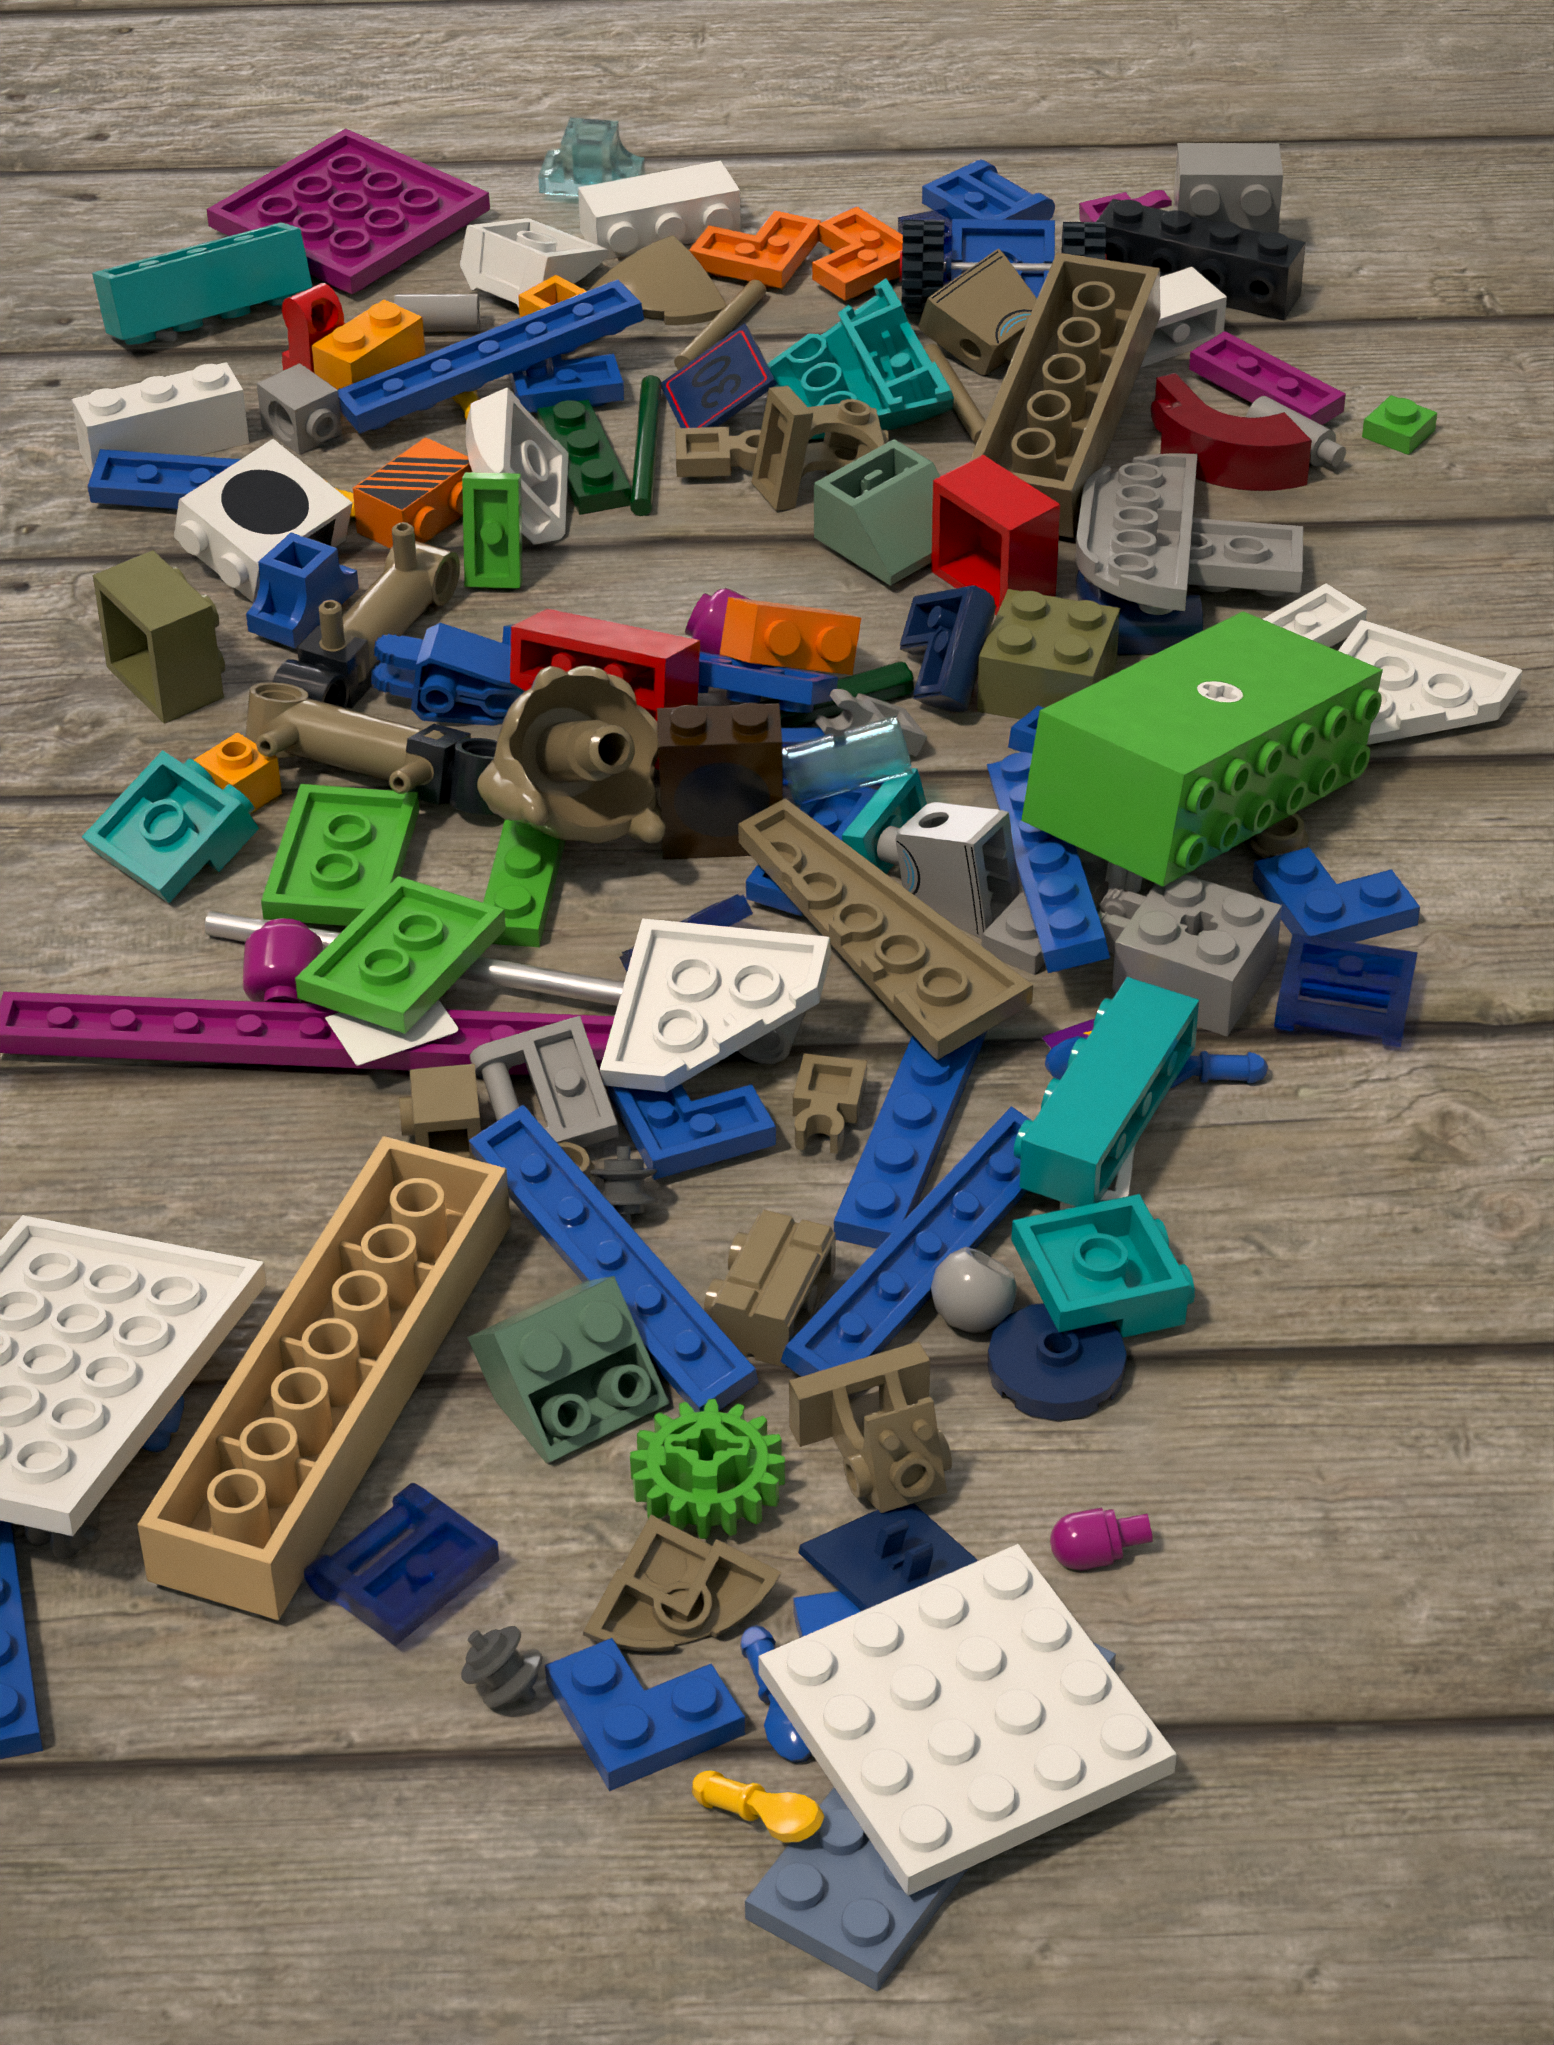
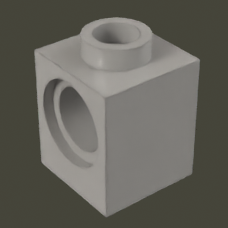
M299 363L257 383L262 428L297 454L301 455L342 435L338 390Z

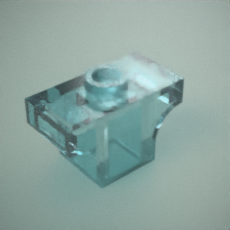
M570 117L561 141V148L547 151L538 175L539 193L579 196L578 187L645 175L644 157L630 153L623 146L619 136V121Z

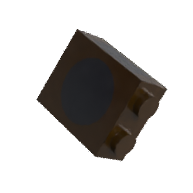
M743 703L728 706L698 707L683 705L675 708H657L661 817L666 826L665 835L662 838L663 859L751 856L739 843L738 824L783 800L782 732L779 704Z

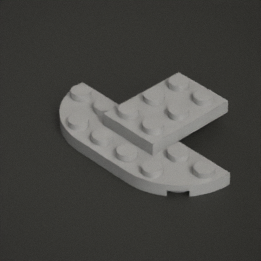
M1169 453L1133 457L1132 463L1121 466L1119 471L1110 474L1111 466L1107 465L1094 472L1085 482L1076 540L1075 559L1077 567L1084 575L1086 582L1096 585L1120 598L1139 603V608L1143 612L1163 615L1173 610L1185 611L1187 584L1199 585L1200 588L1211 592H1224L1231 588L1255 589L1256 592L1265 596H1282L1287 592L1300 593L1303 573V526L1192 518L1197 454Z

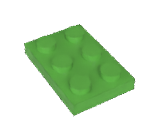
M300 784L261 899L263 919L286 918L301 921L302 923L348 926L380 893L400 876L419 814L418 792L398 794L391 790Z
M398 876L295 978L297 997L406 1034L506 930L504 909Z

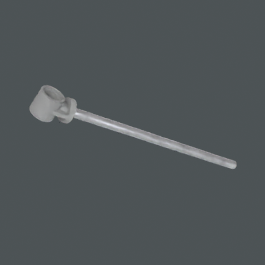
M210 911L205 920V933L209 936L246 942V939L254 931L269 921ZM309 928L321 938L325 948L340 934ZM479 957L459 978L618 1006L624 981ZM807 1010L741 1048L738 1052L749 1060L761 1064H774L783 1061L791 1051Z

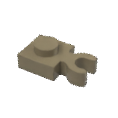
M729 427L675 428L677 477L709 479L714 476H731V467L740 466L745 470L753 471L761 430H749L740 435L729 436Z
M803 1054L793 1094V1116H796V1149L804 1150L809 1136L823 1133L830 1137V1153L838 1154L844 1146V1122L857 1124L867 1082V1060Z

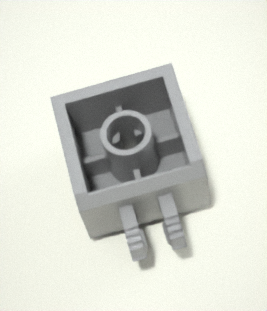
M1185 874L1164 887L1155 883L1147 896L1131 891L1125 892L1123 889H1110L1099 904L1102 912L1099 911L1098 916L1106 937L1108 951L1114 953L1112 989L1115 993L1118 992L1125 979L1130 977L1199 999L1197 1027L1227 1037L1276 962L1282 905L1248 893H1242Z

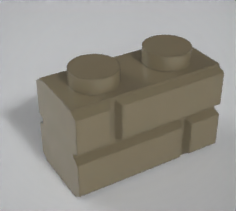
M763 1210L762 1213L758 1214L748 1234L738 1232L734 1237L728 1257L729 1272L725 1280L718 1278L712 1280L705 1297L704 1311L745 1357L748 1354H752L755 1360L786 1367L785 1364L780 1362L785 1346L813 1317L836 1270V1232H833L831 1226L804 1219L797 1223L792 1216Z

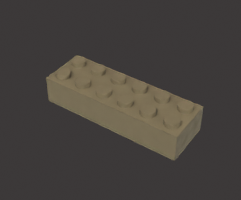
M1056 253L969 460L970 462L981 455H985L1060 504V536L1074 538L1079 523L1084 484L1094 472L1102 467L1160 319V268Z

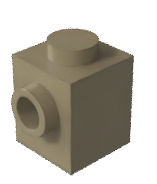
M475 1064L410 1069L412 1096L399 1097L402 1136L415 1135L416 1145L477 1160L472 1153L469 1143L471 1138L481 1132Z

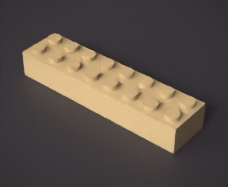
M385 1136L382 1137L137 1524L148 1582L275 1620L281 1618L510 1228L507 1168Z

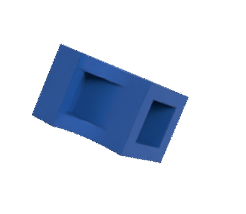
M290 532L258 561L260 585L257 597L252 607L246 613L248 632L296 648L320 625L318 607L321 603L327 600H334L342 605L359 589L357 570L339 564L337 548Z

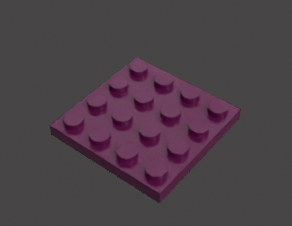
M345 128L207 208L209 227L228 236L281 222L300 228L310 275L342 291L354 294L490 210L489 192Z

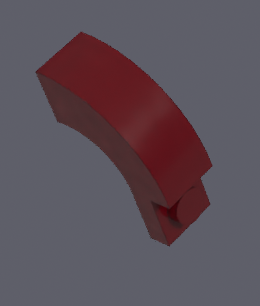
M1176 373L1156 378L1155 401L1151 403L1150 412L1155 428L1162 432L1160 454H1197L1195 479L1225 488L1248 491L1285 490L1308 484L1312 440L1285 412L1255 418L1228 415L1206 405Z

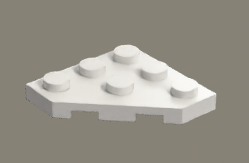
M1360 620L1338 650L1383 669L1378 690L1382 696L1381 707L1376 718L1371 723L1367 745L1498 720L1520 689L1521 669L1365 620Z
M642 918L600 1067L603 1084L605 1086L668 1092L820 1002L831 957L830 938L826 936Z

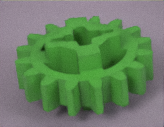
M708 1399L702 1412H694L687 1402L679 1403L678 1418L673 1420L659 1412L654 1416L655 1432L639 1430L637 1433V1450L630 1452L631 1480H633L635 1501L647 1502L648 1518L650 1515L661 1519L669 1515L670 1525L680 1530H683L687 1524L697 1525L699 1538L707 1539L711 1532V1526L721 1525L729 1536L736 1535L738 1519L743 1517L757 1525L762 1522V1505L776 1507L779 1503V1486L785 1485V1457L782 1456V1439L779 1434L768 1435L767 1419L764 1416L754 1418L749 1422L745 1421L744 1405L737 1403L728 1413L718 1412L716 1399Z

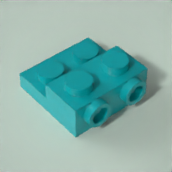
M162 750L82 835V839L96 854L167 903H170L205 864L220 872L259 830V827L250 815L255 809L253 804L238 789L228 784L222 790L215 785L213 777L196 761L188 758L183 764Z
M1140 1194L1013 1220L1011 1240L1058 1332L1113 1321L1116 1329L1124 1338L1185 1325L1187 1307L1195 1299V1287L1191 1272L1185 1264H1178L1170 1250L1169 1238L1164 1223L1159 1218L1153 1219Z

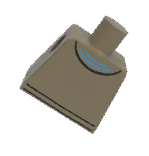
M998 248L928 297L918 328L978 374L988 375L1009 360L1011 362L1037 298L1004 253Z

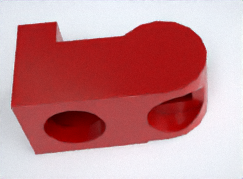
M325 283L318 284L288 297L282 303V314L288 329L289 350L282 352L283 371L300 363L315 374L312 345L332 333L336 328L346 324L338 296Z

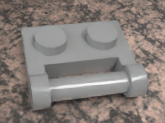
M580 1016L485 1043L474 1049L470 1054L471 1064H475L476 1077L484 1080L497 1121L520 1107L508 1071L512 1066L526 1063L547 1126L544 1129L557 1143L569 1142L585 1147L619 1137L617 1122Z

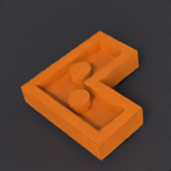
M857 206L818 224L819 242L835 251L812 262V280L846 301L874 288L875 285L885 278L889 281L899 277L903 235Z
M774 211L756 235L709 225L689 251L702 265L704 270L713 276L732 277L746 281L759 280L766 288H783L818 243V224L821 223V220Z

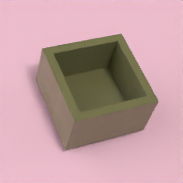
M154 550L93 575L106 666L164 724L224 698L221 673L225 672V661L217 646L215 627L219 626V615L209 596L199 594L187 582L179 568L171 567Z
M1008 589L979 655L977 712L1022 719L1038 705L1046 708L1111 676L1117 664L1120 608L1099 605L1088 600L1076 601L1042 595L1036 591Z

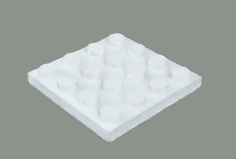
M1019 1544L758 1656L759 1676L907 1896L1175 1773L1176 1752Z

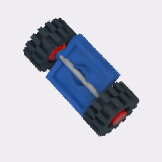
M952 219L951 257H946V262H944V220H903L902 251H900L899 282H902L901 304L905 313L923 314L927 298L943 288V272H946V279L953 281L998 248L1004 253L1035 297L1038 298L1055 258V220ZM1063 222L1061 253L1107 260V254H1105V222Z

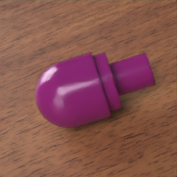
M1102 1507L1063 1516L1056 1522L1050 1535V1547L1054 1557L1060 1564L1072 1570H1087L1113 1565L1114 1560L1123 1559L1122 1548L1153 1542L1148 1514L1116 1519L1114 1509L1103 1511Z

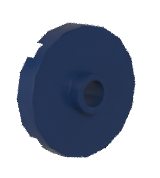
M1044 1303L1029 1305L1009 1314L993 1331L988 1348L987 1367L992 1387L1001 1397L1003 1391L1007 1397L1015 1400L1016 1409L1030 1416L1064 1420L1085 1417L1098 1411L1100 1402L1106 1400L1110 1395L1112 1400L1119 1393L1126 1371L1127 1353L1121 1334L1110 1322L1058 1332Z

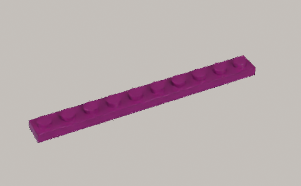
M3 991L0 1001V1053L410 1071V1069L471 1064L470 1054L480 1045L580 1016L601 1075L600 1067L615 1016L446 1009L457 1025L458 1032L356 1066L325 1019V1017L339 1012L317 1004ZM526 1063L512 1066L508 1071L510 1075H529Z

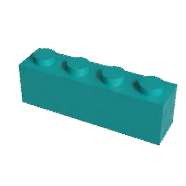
M282 222L92 273L105 331L109 335L125 340V343L128 345L154 340L156 338L155 331L173 327V331L177 332L199 328L204 325L203 318L220 314V317L224 319L244 316L251 312L250 305L267 301V305L270 306L282 305L284 299L313 287L301 229Z
M1127 977L1113 999L1105 998L1102 1001L1094 1020L1092 1032L1087 1039L1080 1037L1076 1041L1068 1060L1066 1072L1060 1080L1053 1078L1049 1082L1042 1099L1040 1112L1034 1121L1025 1120L1019 1129L1014 1144V1157L1021 1159L1020 1188L1075 1207L1101 1201L1195 1049L1199 999Z

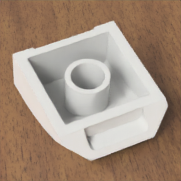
M524 218L467 225L460 267L471 291L484 290L516 303L519 308V294L554 275H558L575 284L595 269L608 256L609 251L604 247L545 224Z
M508 387L471 403L466 421V448L472 472L521 474L522 533L534 545L560 540L565 534L568 452L524 408L520 400Z

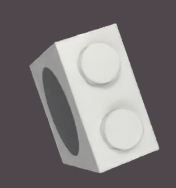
M272 439L179 499L174 538L179 541L188 553L196 555L218 573L228 586L236 588L254 602L260 585L258 561L290 532L332 547L338 546L346 540L353 503L276 440Z

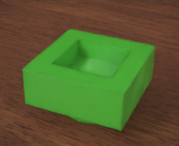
M1390 395L1364 419L1362 437L1409 455L1435 431L1437 412L1419 406L1410 399Z

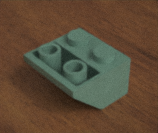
M893 439L814 483V538L890 586L931 563L933 480L940 477L934 463Z
M614 1276L585 1281L467 1337L494 1400L545 1463L552 1462L669 1404Z

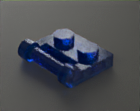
M1292 934L1277 1002L1274 1028L1294 1031L1295 1025L1383 1038L1382 1045L1402 1047L1418 952ZM1300 996L1387 1009V1013L1300 1000Z
M410 1483L395 1495L392 1500V1508L331 1557L327 1554H322L304 1568L306 1582L320 1599L326 1602L336 1601L394 1646L401 1643L499 1561L498 1541L416 1483ZM409 1529L415 1530L361 1575H355L356 1572Z

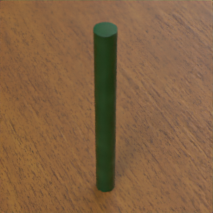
M654 375L644 377L640 388L630 503L631 511L637 516L648 515L652 510L662 390L661 380Z

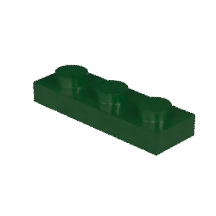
M589 399L582 401L567 400L559 402L554 406L537 408L538 423L568 452L567 490L578 514L583 515L630 506L631 487Z

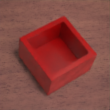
M981 455L934 479L931 572L954 588L975 585L986 590L994 597L996 605L994 615L996 616L1008 589L1036 591L1042 595L1055 597L1060 504L985 455Z

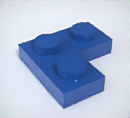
M558 354L533 364L525 371L508 374L514 395L528 412L537 413V408L554 406L559 402L567 400L582 401L589 399L592 407L602 406L607 402L624 400L623 380L614 354L562 360L561 355Z
M1309 847L1254 862L1253 882L1267 901L1282 905L1281 920L1306 955L1418 925L1420 906L1392 869L1336 884Z
M682 1084L668 1092L608 1086V1096L641 1158L644 1159L646 1167L657 1169V1173L652 1175L653 1180L776 1145V1126L752 1084L694 1101L690 1100Z
M613 1638L545 1665L547 1686L609 1791L745 1735V1716L712 1663L647 1690L642 1688Z

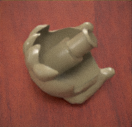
M583 665L569 671L553 666L541 669L532 687L523 692L509 707L498 735L494 759L482 772L477 781V789L489 809L506 820L527 823L535 830L559 840L598 844L614 841L628 835L639 841L657 843L665 835L666 826L661 817V808L654 784V768L659 757L658 722L642 706L637 705L636 695L630 684L620 677L607 674L604 670L592 666Z

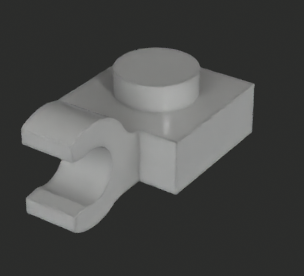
M833 689L829 695L838 707L844 709L843 712L833 719L818 715L815 720L825 735L831 739L842 740L857 732H863L861 735L862 740L873 749L885 754H891L895 749L917 756L927 739V735L905 708L860 693L855 698L843 689Z

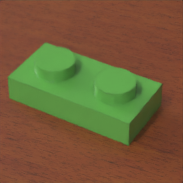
M465 472L462 478L464 587L520 588L523 582L521 474Z

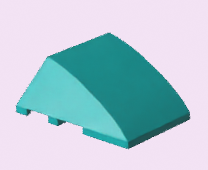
M887 278L874 286L876 295L855 311L849 305L839 311L840 321L821 335L807 334L767 363L778 383L775 387L789 386L807 407L839 404L842 400L846 399L859 400L868 404L871 408H876L881 430L888 431L912 425L952 410L954 396L952 390L935 361L931 362L909 324L904 308ZM825 433L816 434L810 439H824Z

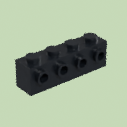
M1112 199L1096 221L1105 222V254H1107V260L1160 268V277L1193 267L1227 297V308L1284 321L1301 296L1306 242L1290 239L1284 234L1277 232L1263 233L1241 228L1237 224L1228 221L1214 222L1192 217L1184 211H1165L1147 207L1138 201L1128 199Z

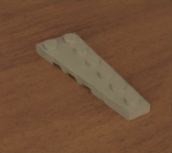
M786 798L738 824L739 843L819 932L823 936L830 938V944L922 1046L937 1060L1032 1004L1033 984Z

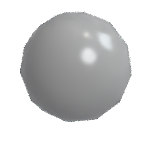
M963 1247L950 1253L936 1268L931 1284L932 1297L937 1312L950 1326L967 1333H983L997 1327L1013 1311L1018 1292L1015 1276L1012 1271L994 1258L969 1247Z

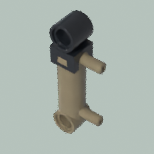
M402 522L393 526V546L387 556L384 572L343 616L342 607L339 602L327 600L321 603L318 607L320 626H317L297 647L298 660L288 659L282 663L276 671L272 682L302 688L308 693L309 699L352 709L372 687L370 670L379 661L374 656L375 641H377L378 637L381 638L382 635L396 634L399 637L402 636L430 604L443 606L450 600L457 587L460 575L458 555L449 550L415 541L414 527L408 523Z
M268 682L259 683L250 688L245 737L256 743L261 755L265 757L275 755L277 758L302 757L388 781L392 790L398 794L418 792V799L439 805L449 799L450 805L467 813L479 815L495 814L480 796L477 789V781L482 772L494 759L497 740L471 738V733L438 724H432L425 729L412 727L309 699L308 693L305 690L294 685Z

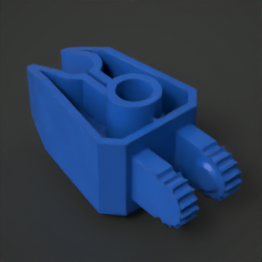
M438 623L428 628L424 639L388 634L382 635L381 638L378 637L377 641H375L374 656L381 663L378 666L375 665V668L372 669L371 684H374V688H377L378 691L390 692L391 695L411 698V710L422 721L491 726L502 724L511 704L525 692L510 682V645L443 623Z

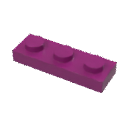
M1226 331L1190 351L1189 370L1210 380L1213 384L1221 386L1250 401L1252 404L1259 397L1267 396L1321 425L1344 412L1346 393Z

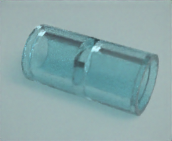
M898 716L844 730L845 735L838 737L831 733L782 747L783 766L796 806L913 774L907 744Z

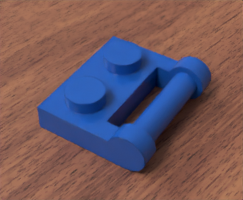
M982 159L922 186V204L951 221L952 219L1050 220L1055 211V203L1052 199L1042 193L1032 194L999 175L994 165Z

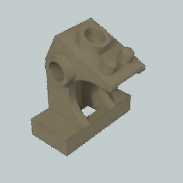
M789 386L769 388L751 483L776 511L793 509L796 506L801 479L806 473L826 470L827 475L835 472L888 443V431L881 430L876 408H871L862 401L846 399L842 400L839 404L807 407ZM825 433L824 442L808 444L809 439L814 435Z
M919 1341L789 1380V1428L798 1445L802 1447L833 1437L844 1458L843 1466L847 1483L856 1498L864 1496L880 1513H884L947 1493L944 1471L952 1468V1457L944 1434L937 1428L934 1401L931 1396L929 1397L930 1359ZM879 1386V1391L851 1400L848 1399L849 1394Z

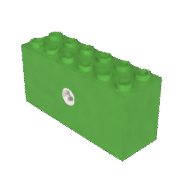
M1242 611L1039 711L1021 821L1109 861L1105 881L1109 882L1108 889L1114 890L1117 888L1118 890L1123 889L1137 893L1141 888L1142 877L1164 887L1245 840L1261 833L1277 822L1295 814L1309 804L1327 796L1350 781L1359 778L1366 769L1370 758V748L1367 746L1371 723L1376 718L1381 707L1382 696L1378 690L1383 669Z

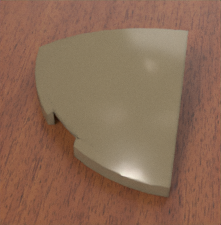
M674 235L658 240L630 255L609 270L589 289L592 290L618 279L642 303L644 317L664 319L665 325H688L712 321L726 306L720 292L702 265Z
M650 1515L621 1570L617 1568L583 1631V1636L599 1643L613 1638L620 1649L642 1652L672 1651L675 1645L692 1642L709 1635L716 1638L745 1620L760 1606L777 1583L781 1572L718 1539L711 1546Z

